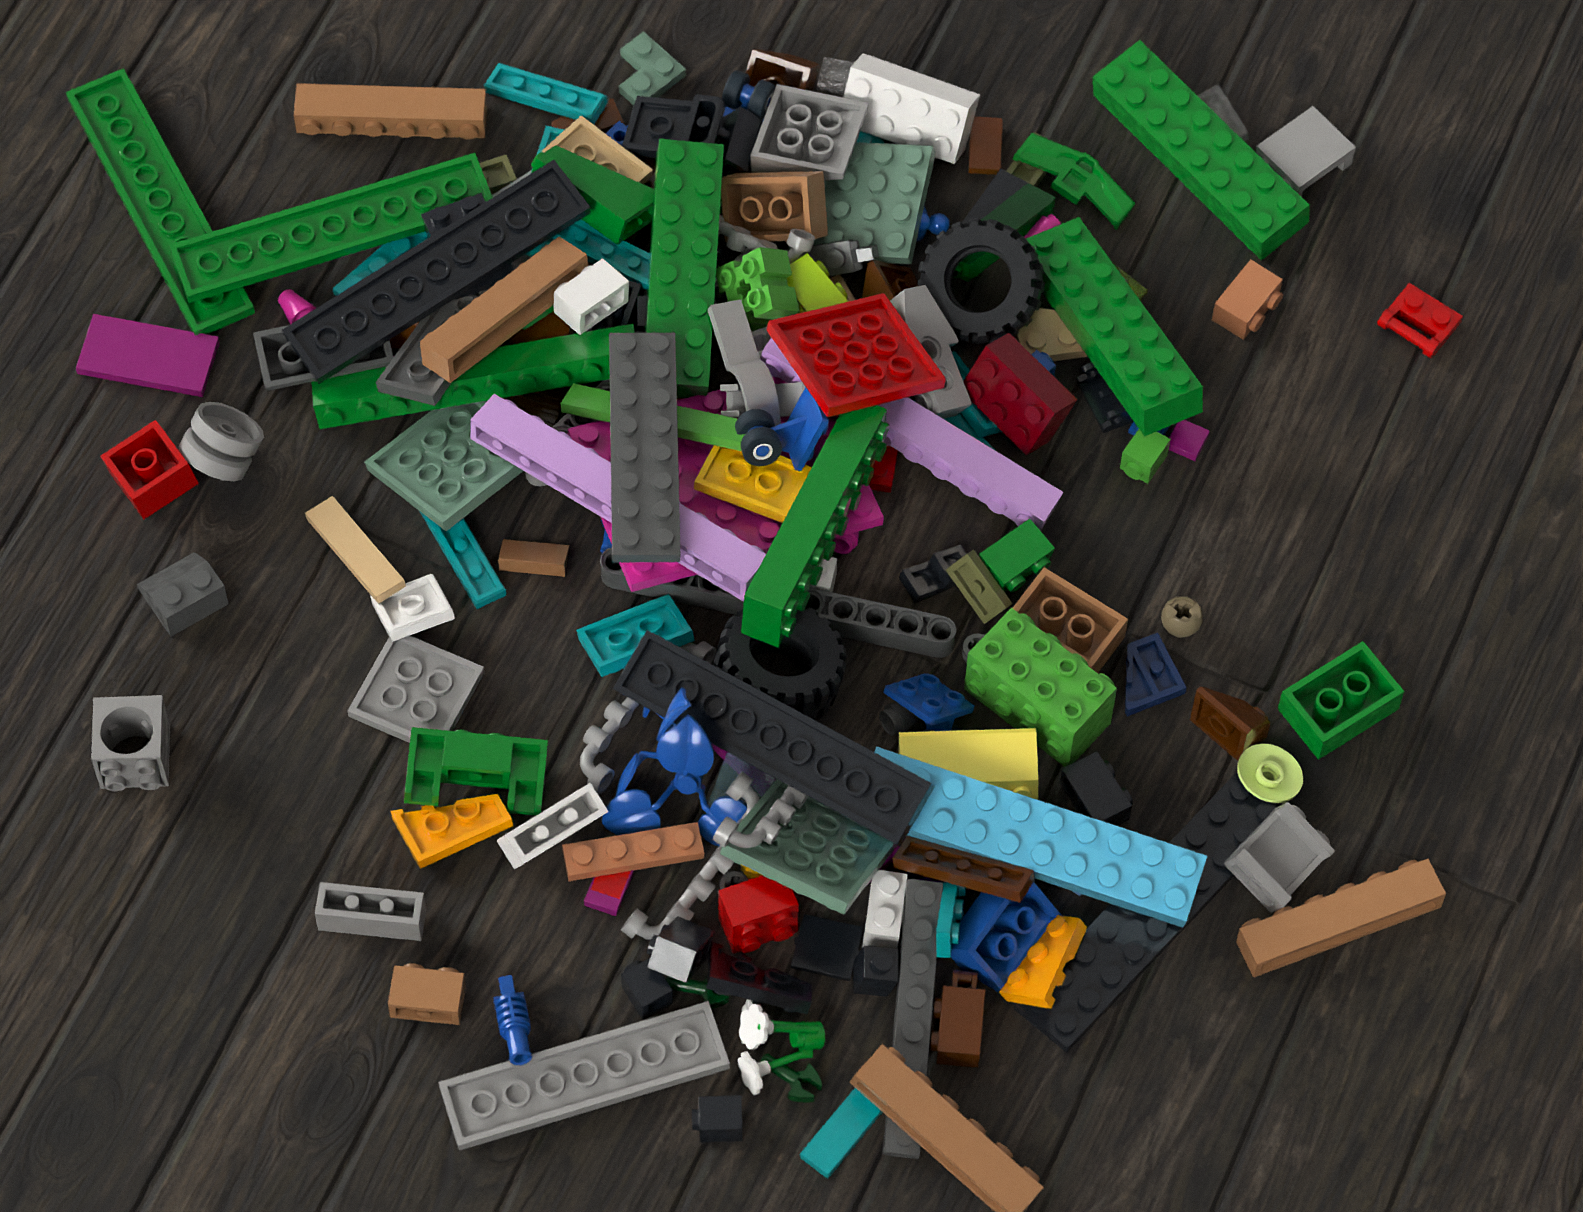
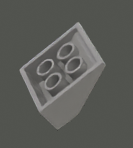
M777 84L751 153V173L823 171L824 181L843 179L869 103Z

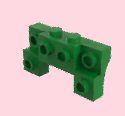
M411 727L404 803L438 806L441 783L509 789L508 813L536 816L541 813L548 740L511 737L501 733L479 734L471 733L467 730L448 731Z

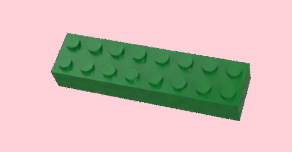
M1141 40L1092 77L1093 96L1261 261L1309 223L1310 205Z
M659 139L656 157L645 333H675L677 398L685 399L697 395L706 396L709 388L713 326L708 309L711 305H714L724 144Z
M1079 217L1026 238L1031 246L1034 247L1038 254V259L1043 266L1044 296L1144 437L1203 412V386Z
M875 405L839 415L744 595L742 634L778 648L784 636H791L796 624V618L794 617L797 611H804L810 593H808L810 586L818 584L823 571V567H821L823 561L831 559L836 546V542H834L836 536L844 534L849 521V517H847L849 511L857 509L862 495L860 490L863 485L868 486L873 477L874 468L872 466L875 461L881 462L885 454L887 443H884L890 426V424L885 422L886 408Z

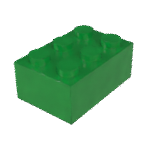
M1364 641L1282 691L1278 710L1319 760L1397 711L1400 707L1404 690Z

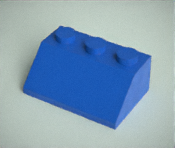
M1034 882L1021 903L981 892L959 922V944H952L951 958L961 970L978 972L977 980L999 993L1007 982L1009 975L1018 968L1027 956L1028 950L1037 943L1047 930L1048 924L1057 915L1061 914Z

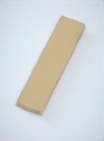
M333 496L305 513L309 523L378 604L406 587L402 576Z

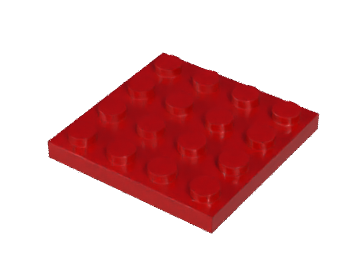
M884 293L768 321L767 332L826 417L944 388L945 376Z

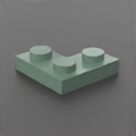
M644 31L621 48V57L637 70L636 73L619 85V93L633 106L637 96L659 98L686 76V69Z

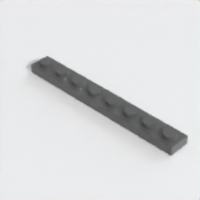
M908 879L905 892L892 1048L903 1055L906 1060L904 1064L913 1072L920 1071L927 1076L937 958L936 929L943 883ZM886 1115L883 1155L918 1159L921 1146Z

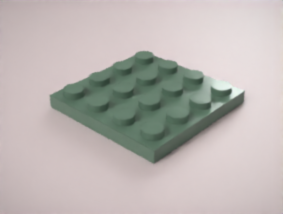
M856 142L844 178L824 181L828 235L815 239L813 245L853 239V241L858 240L859 247L877 245L879 258H874V260L895 264H912L936 154L934 147Z
M486 401L431 410L364 462L371 474L445 531L453 527L523 472L522 469L471 440L470 420Z
M776 779L739 823L737 831L743 834H751L761 818L768 814L775 801L781 798L788 785ZM810 797L807 798L800 809L792 805L796 811L786 827L777 823L782 828L771 845L763 841L758 846L752 848L738 847L730 842L725 848L722 846L720 854L733 860L735 863L750 868L764 877L791 888L798 894L805 895L825 905L827 908L842 914L846 913L897 847L896 844Z

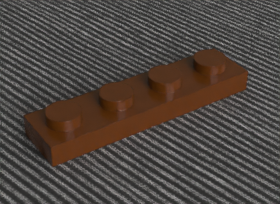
M910 836L906 837L893 857V866L896 869L1021 903L1035 881L1034 870Z

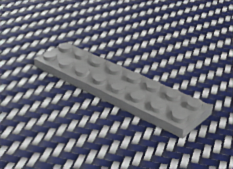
M709 1001L534 1053L532 1054L531 1061L524 1065H514L507 1061L440 1081L439 1088L460 1151L730 1069V1063Z

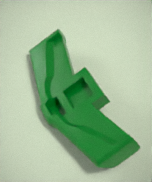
M1031 133L1012 159L1056 175L1057 177L1053 181L1051 188L1075 205L1085 195L1111 222L1116 231L1136 204L1099 165V161L1092 156L1035 133Z

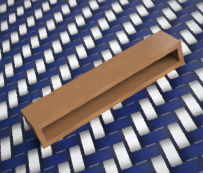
M297 84L294 120L297 133H305L307 135H316L318 133L336 134L339 136L356 134L371 137L391 135L403 138L426 136L436 139L461 137L468 140L485 138L487 117L486 89Z
M560 236L557 237L550 244L542 247L538 253L526 262L521 263L506 277L497 281L494 286L482 295L473 299L469 305L457 314L452 315L433 332L428 333L420 341L422 364L449 383L453 382L554 305V291L562 283L569 282L588 266L587 254Z
M1429 859L1420 862L1410 860L1402 864L1396 871L1387 874L1385 871L1375 873L1366 882L1358 885L1348 883L1338 888L1334 894L1325 897L1323 895L1313 896L1304 905L1293 909L1291 906L1283 907L1277 910L1272 917L1263 920L1260 918L1251 919L1245 922L1239 929L1236 943L1254 978L1442 907L1446 892Z
M882 1044L853 1076L850 1083L994 1212H1023L1044 1188L1038 1183L1040 1179L1037 1174L1026 1166L1021 1168L1011 1159L1013 1155L1008 1148L999 1142L994 1144L984 1135L986 1131L981 1124L972 1118L967 1120L958 1112L959 1106L947 1095L940 1096L931 1088L932 1082L920 1071L913 1072L904 1064L906 1060L900 1052L892 1047L888 1049Z

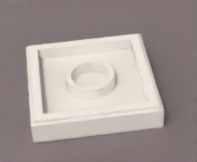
M433 574L405 583L406 587L379 604L370 596L373 607L392 642L455 619L453 610Z

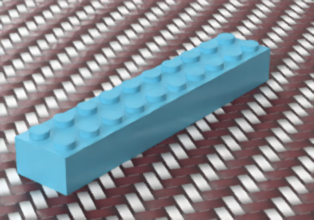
M876 747V754L935 786L907 836L1034 870L1035 879L1179 927H1184L1207 859L1206 855Z

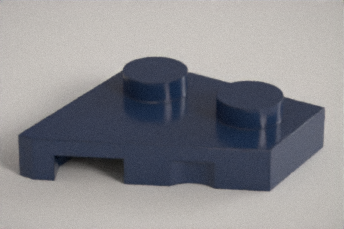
M1158 633L1127 644L1126 716L1186 694L1187 687Z

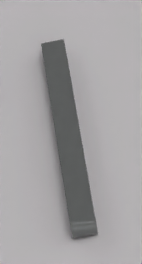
M612 547L606 549L600 557L601 579L603 583L612 589L631 592L622 568L619 570L609 569L611 566H620V564L612 563ZM698 574L683 578V580L687 581L684 584H676L674 581L631 592L655 598L669 594L674 602L734 615L744 605L742 600L720 587L716 591L707 590V587L716 585ZM809 588L808 590L810 596L806 607L816 608V611L819 613L818 616L821 619L826 617L833 625L832 631L837 630L842 638L936 658L949 656L955 648L956 626L948 617ZM843 613L849 615L850 617L846 619H840L836 617V615ZM877 620L880 621L882 624L878 626H873L868 622ZM905 627H910L915 631L911 633L903 632L901 629ZM943 634L948 638L939 640L934 635Z

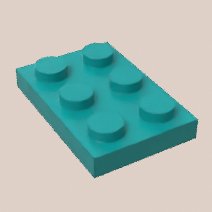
M669 594L576 630L580 643L601 677L616 673L626 667L646 630L678 647L695 641L692 629Z

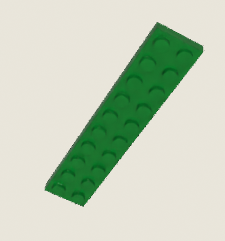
M124 68L67 91V99L195 336L200 333L209 334L255 314L254 306L243 287L195 302H188L169 245L213 231Z
M475 153L176 242L170 244L169 248L187 300L191 303L426 232L421 217L422 213L482 193L486 202L492 199L493 196Z

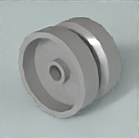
M216 402L201 403L191 420L192 427L188 428L179 444L180 453L189 464L208 476L224 481L234 482L242 480L252 463L251 456L256 454L264 439L263 430L256 421L234 407Z

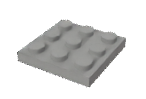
M410 635L393 642L389 637L347 711L348 717L409 743L411 727L453 731L485 673L484 667Z

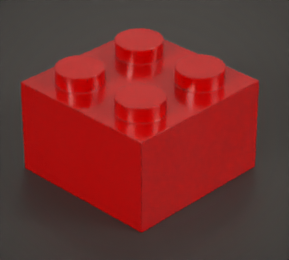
M156 420L100 456L113 479L143 520L199 484L188 462Z
M762 875L718 890V917L733 954L740 951L743 953L755 951L763 943L772 940L781 942L798 932L799 904L793 889Z

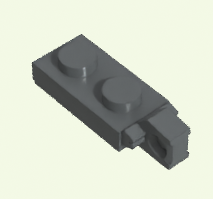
M853 239L813 245L810 252H803L801 255L802 257L808 253L815 262L820 260L828 270L829 276L856 272L863 269V261L879 258L877 245L859 247L858 240L853 241Z

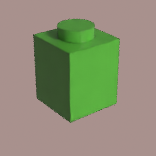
M1138 429L1122 452L1120 469L1130 478L1140 479L1148 484L1167 457L1171 439L1158 432L1144 437L1140 429Z

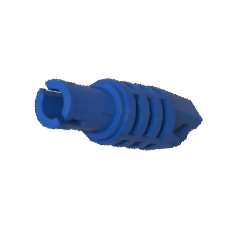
M512 975L499 977L501 996L493 997L501 1037L507 1040L510 1062L514 1065H524L532 1059L527 1037L531 1031L525 995L524 992L515 993Z

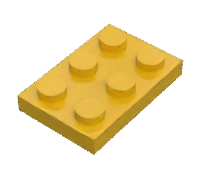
M714 445L694 481V490L783 523L812 467L805 465L802 471L794 470L791 459L781 455L769 465L754 466L744 459L742 451Z

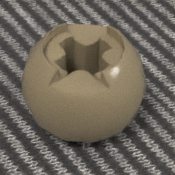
M1176 596L1165 604L1161 612L1163 627L1169 634L1178 638L1190 637L1201 627L1203 612L1195 599L1188 596Z

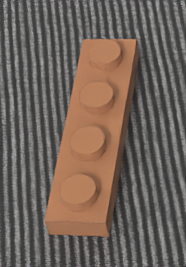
M698 822L562 845L568 881L704 859V849Z

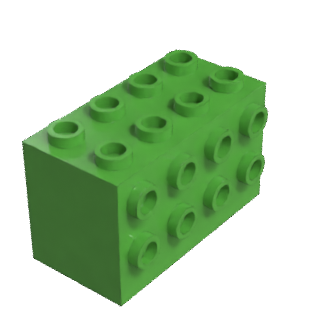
M1011 607L968 652L964 690L1015 729L1036 728L1037 746L1064 767L1076 762L1111 724L1117 691L1113 681L1103 673L1098 674L1090 668L1082 656L1077 653L1072 654L1065 649L1053 634H1046L1036 627L1034 621L1024 613L1019 614Z

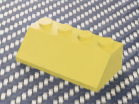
M1036 728L899 732L900 755L1038 800L1039 778Z

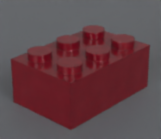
M1010 333L986 345L963 381L970 400L1026 456L1051 440L1078 400Z

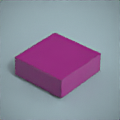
M1180 421L1176 424L1169 437L1171 439L1169 450L1196 461L1209 437L1210 431L1189 421Z

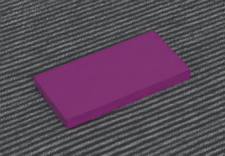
M93 314L77 362L76 371L80 375L203 397L220 341L217 336L201 333L195 336L194 332Z

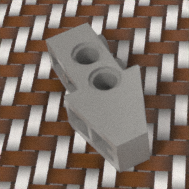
M926 285L904 289L891 299L890 302L946 378L944 388L914 395L916 403L943 419L956 416L972 405L950 349L959 342L958 338Z

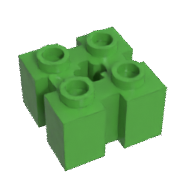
M759 247L743 255L742 262L731 261L716 269L720 294H726L727 302L742 301L751 332L767 327L768 321L771 319L774 320L800 312L795 287H788L787 277L792 275L787 250Z

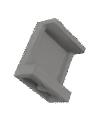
M1312 106L1258 144L1256 153L1302 197V192L1335 167L1338 166L1343 171L1352 165L1356 147Z
M1286 802L1275 808L1223 864L1272 913L1283 908L1292 899L1290 895L1324 859L1330 857L1335 850L1329 845L1330 841L1327 836L1321 831L1315 830L1306 821V816L1300 808Z

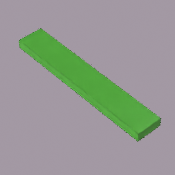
M573 383L561 402V412L610 423V391ZM677 406L678 438L741 451V440L745 434H737L735 429L737 418Z

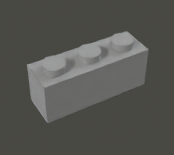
M320 882L315 909V918L319 931L415 941L422 940L426 915L424 893Z

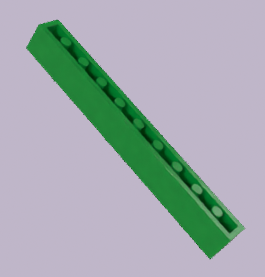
M634 324L588 331L581 335L577 333L497 347L455 379L435 406L378 392L376 381L386 367L328 378L320 384L317 381H313V408L319 429L487 401L493 394L504 398L572 386L573 383L585 384L610 379L609 333H635Z

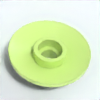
M1272 744L1250 746L1242 753L1238 760L1237 771L1242 784L1251 794L1261 800L1271 803H1283L1293 799L1301 790L1303 773L1299 763L1290 753Z

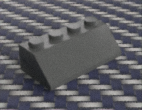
M287 326L253 332L266 391L316 381L284 337L282 330ZM388 340L330 378L388 366L394 358L390 341Z

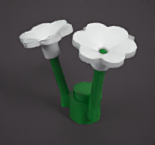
M747 999L745 1005H743L740 1018L739 1036L742 1044H746L749 1049H757L759 1044L766 1042L768 1035L772 1034V1032H788L791 1046L798 1048L799 1051L771 1062L764 1060L756 1063L747 1051L741 1053V1057L738 1058V1065L742 1072V1080L745 1086L749 1087L751 1093L756 1095L763 1088L761 1077L770 1074L772 1069L802 1058H812L813 1050L822 1049L825 1043V1032L821 1022L769 1020L768 1015L762 1011L759 1004H752V1000Z

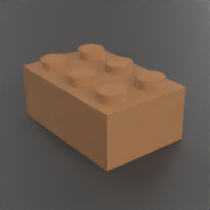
M823 171L735 173L722 177V210L724 221L743 227L749 230L754 237L767 241H787L791 229L804 230L812 234L815 239L828 235Z
M1045 567L1013 607L1019 614L1024 613L1034 621L1036 627L1044 633H1050L1057 637L1062 646L1069 652L1082 656L1088 663V666L1097 673L1125 638L1128 618Z

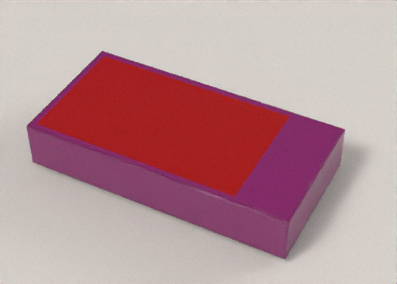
M635 870L593 877L584 899V906L617 916Z

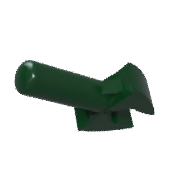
M667 976L665 979L672 990L700 995L704 1002L709 1001L711 1009L721 1007L729 1002V996L716 995L711 989L706 988L707 979L703 981L689 979L686 983Z
M765 1054L760 1062L764 1060L771 1062L776 1060V1058L770 1054ZM808 1064L804 1071L796 1072L787 1065L771 1070L773 1074L790 1084L791 1090L788 1092L787 1098L791 1101L814 1102V1095L802 1089L801 1084L810 1083L822 1091L820 1077L811 1064Z

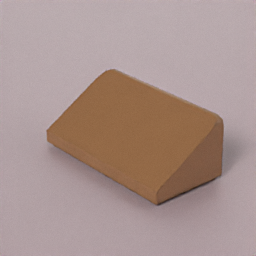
M503 539L498 559L499 571L565 577L569 545Z

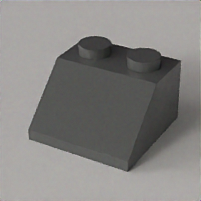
M195 552L137 584V588L170 637L228 605L224 584L208 561Z

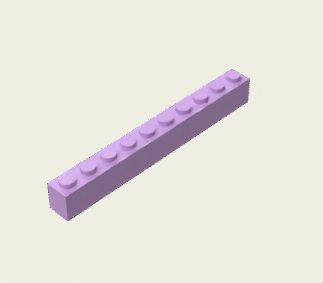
M771 337L760 357V360L768 367L771 376L778 377L787 383L802 382ZM908 397L878 405L887 409L885 422L890 424L884 440L887 446H891L903 453L904 457L909 461L919 463L931 470L932 474L937 478L947 480L959 487L963 494L975 497L985 503L994 513L1003 514L1013 520L1017 526L1031 519L1041 531L1063 494L1061 490Z
M493 394L471 418V440L612 523L611 462L599 456L595 450L588 447L585 448L572 440L565 432H558L545 424L541 418L535 415L531 416L519 409L514 402L507 399L504 400L496 394ZM679 501L681 555L680 562L678 563L744 602V595L766 555L765 552L758 546L750 545L739 539L731 530L723 529L712 523L702 513H695Z

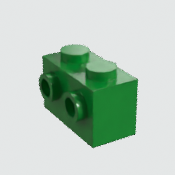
M1028 519L978 556L1004 592L1009 590L1010 593H1013L1026 582L1025 578L1034 572L1038 575L1044 567L1047 569L1050 566V558L1055 548L1033 521Z

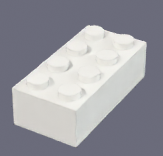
M863 53L851 66L843 98L869 103L860 131L896 144L933 146L936 151V158L955 164L966 150L980 94Z

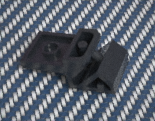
M695 94L693 101L637 96L622 147L634 156L656 158L659 139L724 144L722 177L735 173H751V153L763 122L761 118L742 107L725 116V102L718 96Z

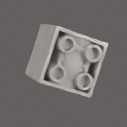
M163 696L93 698L91 760L100 789L122 791L125 788L140 787L144 790H155L159 787L169 786L170 722ZM140 736L150 739L143 749L135 753L119 754L112 751L120 741L129 737Z

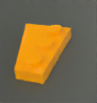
M498 794L457 800L454 805L436 808L425 805L421 806V810L403 813V809L391 811L392 819L420 869L513 827L512 818Z
M1057 915L1048 924L1047 930L1037 943L1028 950L1027 956L1018 968L1009 975L1007 982L999 991L1006 1001L1048 1009L1052 1008L1055 1002L1052 996L1055 986H1061L1066 977L1063 973V968L1066 962L1074 959L1087 927L1080 918Z

